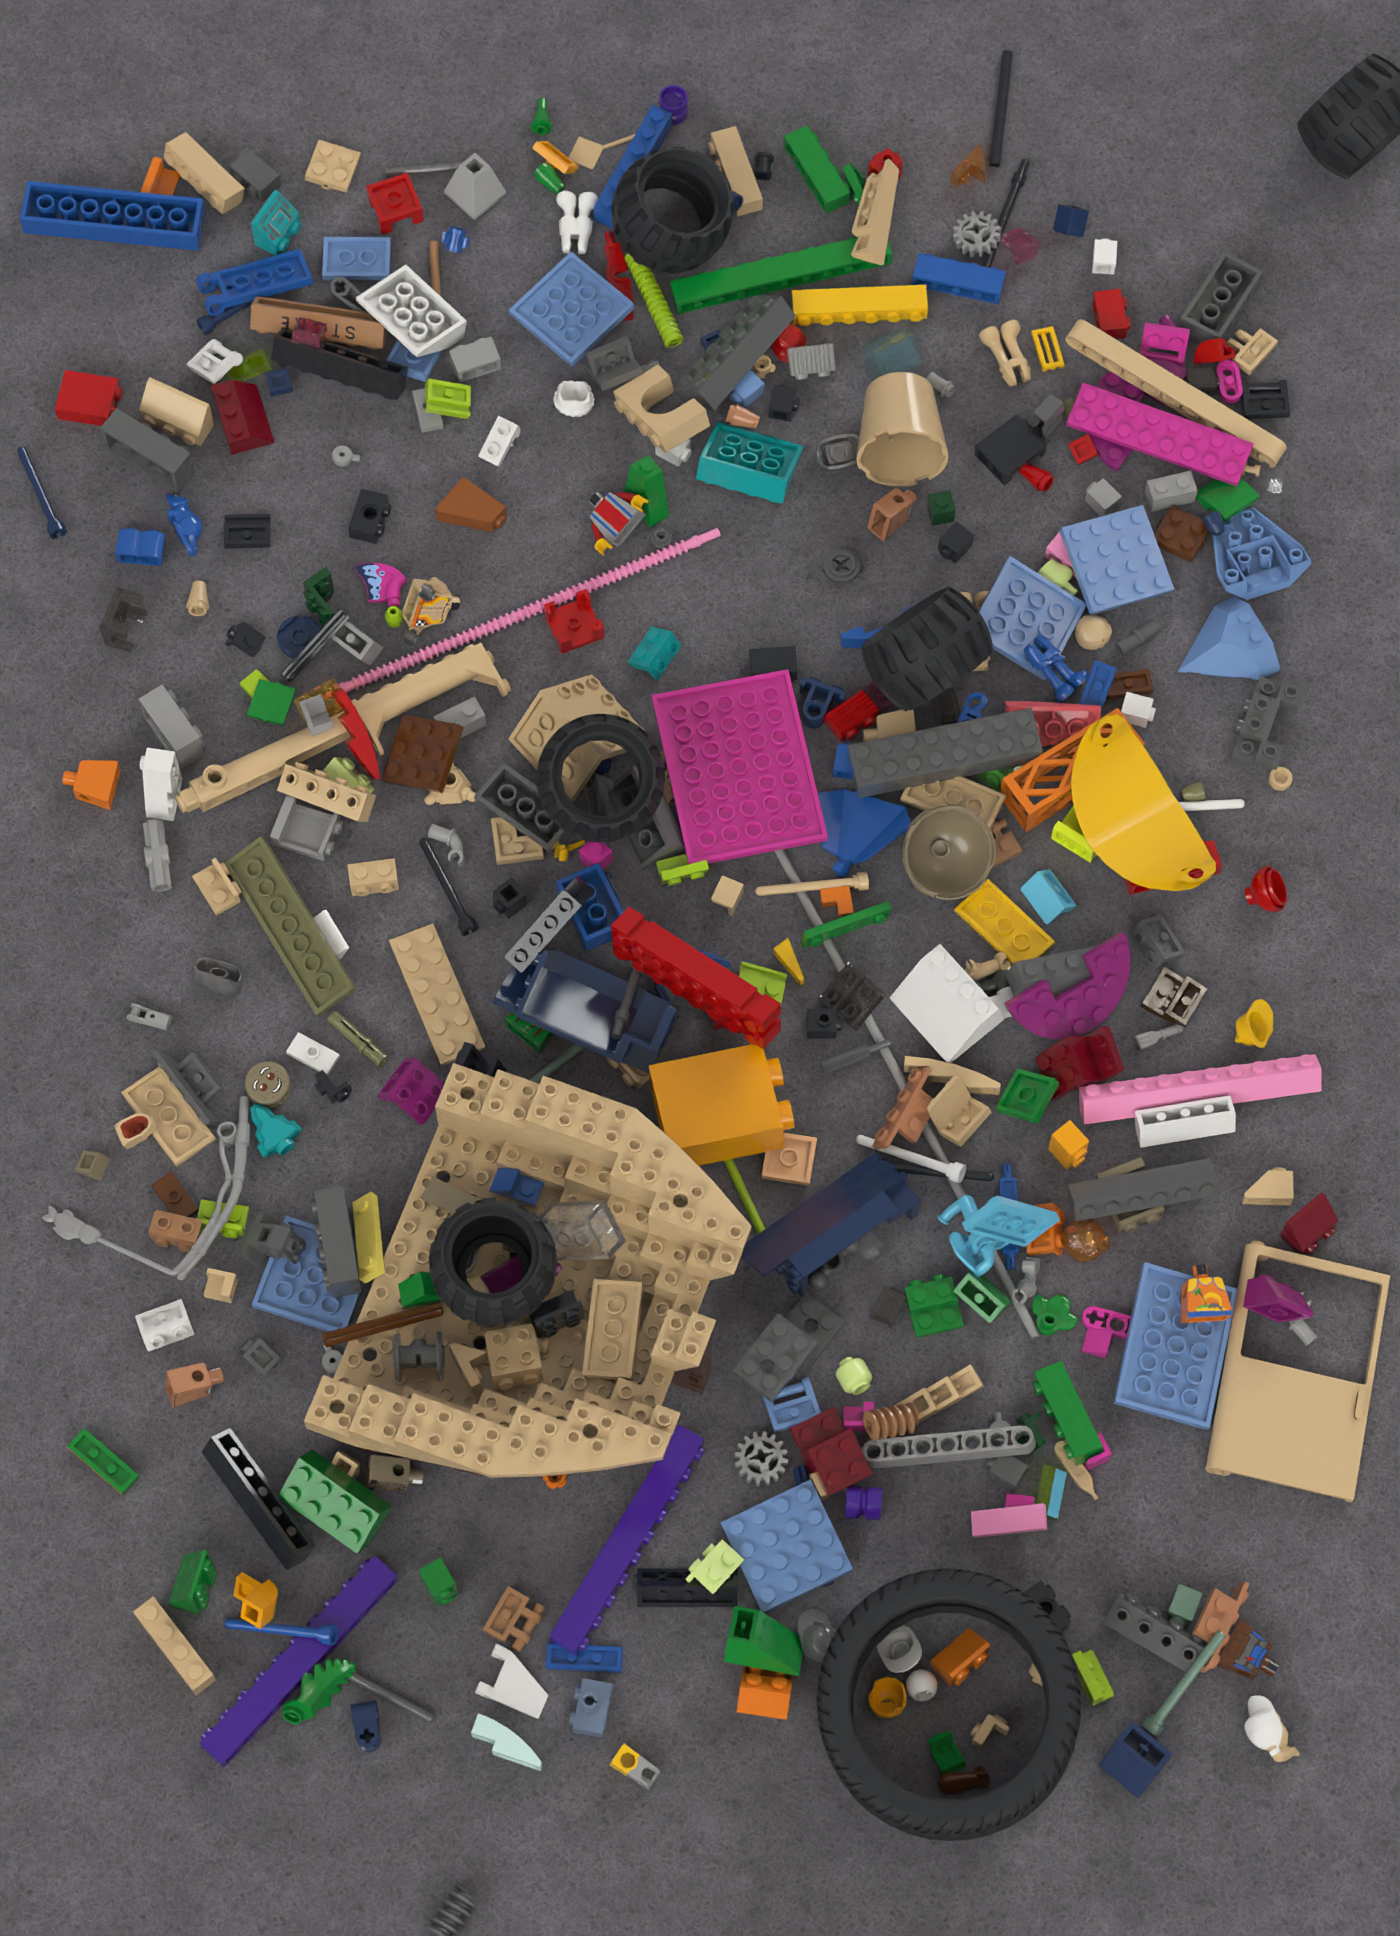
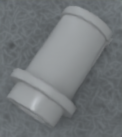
M931 372L926 378L933 389L940 392L942 397H950L955 390L952 381H946L934 372Z

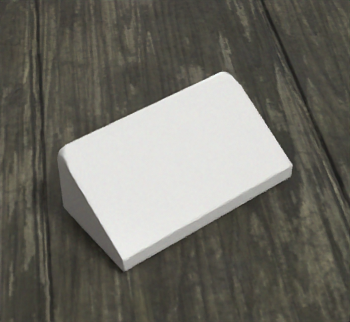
M323 910L314 919L338 959L341 960L349 946L327 910Z

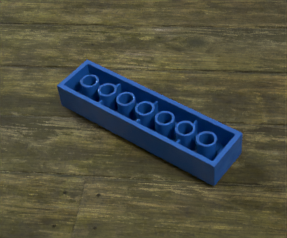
M27 181L20 222L23 233L199 251L206 211L203 198Z

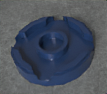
M308 616L290 617L278 629V646L283 654L290 658H295L321 627L317 621Z

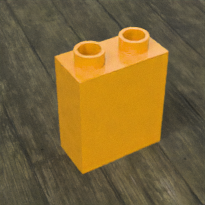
M751 1044L649 1065L650 1088L660 1130L672 1139L698 1166L759 1154L770 1150L783 1149L784 1130L795 1127L790 1101L783 1100L777 1102L774 1087L784 1086L780 1061L778 1057L766 1060L764 1049L757 1045Z

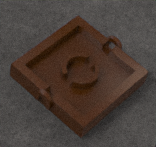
M1171 505L1164 519H1161L1157 525L1158 529L1154 536L1160 548L1191 563L1199 549L1202 550L1206 543L1204 540L1209 531L1202 519Z

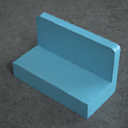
M1050 869L1037 871L1021 887L1022 893L1046 925L1051 924L1061 913L1070 912L1077 906Z

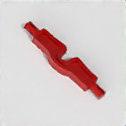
M609 231L610 238L608 232H606L604 236L607 244H605L604 250L608 262L606 268L607 282L634 303L630 279L615 276L627 271V264L623 257L620 243H615L612 231ZM631 311L625 317V321H629V316L630 320H634L633 312Z

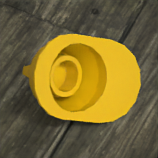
M1262 999L1255 1000L1248 1012L1237 1019L1235 1042L1243 1043L1246 1046L1256 1045L1259 1048L1265 1047L1273 1032V1011L1266 1001Z

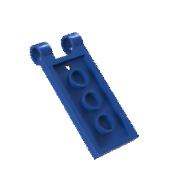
M300 249L213 273H203L196 279L199 291L203 294L213 292L216 286L220 288L222 294L211 295L204 302L208 314L212 316L220 315L225 308L253 301L256 296L268 297L313 284L312 276Z

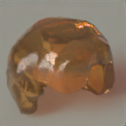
M1092 1219L1073 1221L1063 1231L1064 1248L1067 1254L1077 1262L1093 1261L1101 1254L1108 1252L1110 1241L1104 1234L1105 1230Z

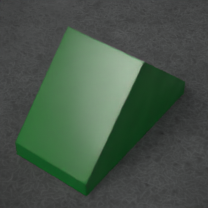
M420 1271L398 1284L402 1309L441 1301L434 1290L430 1272Z

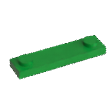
M889 901L810 928L803 932L800 943L803 949L810 946L815 948L822 945L826 940L874 923L875 925L882 924L888 920L892 907Z

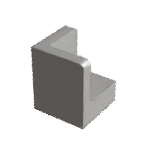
M321 695L299 702L311 736L334 728Z

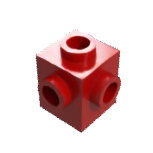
M886 148L883 152L876 153L868 163V176L872 173L879 174L883 170L884 161L890 159L899 169V179L902 175V158L896 152L893 153L889 148Z

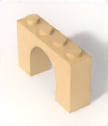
M656 365L613 391L616 399L614 405L619 413L626 415L632 425L636 424L643 436L647 435L656 448L659 447L667 453L709 427L710 423L706 409L694 398L668 413L652 414L647 412L655 403L674 392L670 375L659 365Z

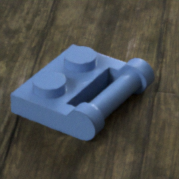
M809 1377L802 1378L801 1382L785 1386L776 1399L802 1391L806 1394L804 1397L774 1405L773 1402L762 1396L774 1433L789 1429L820 1413Z

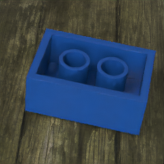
M599 863L556 881V892L558 895L566 889L576 876L595 891L570 919L586 952L613 940L611 925L623 913Z

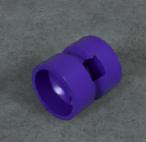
M677 85L666 86L659 94V108L672 113V125L681 124L687 117V93L682 87Z
M848 1486L846 1490L845 1518L859 1519L861 1515H864L868 1520H880L882 1488L868 1487L866 1490H863L861 1486Z

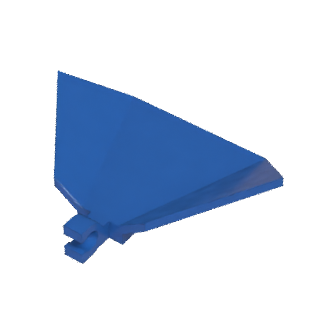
M846 789L818 793L828 835V841L821 842L822 848L840 859L836 861L832 870L836 872V876L846 878L852 864L859 865L860 862H865L906 832L908 825L911 823L906 807L870 796L858 798L856 792Z

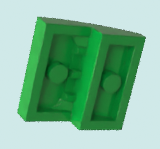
M1241 478L1238 486L1214 479L1197 490L1196 499L1206 511L1210 509L1213 512L1219 511L1224 523L1258 501L1260 497Z

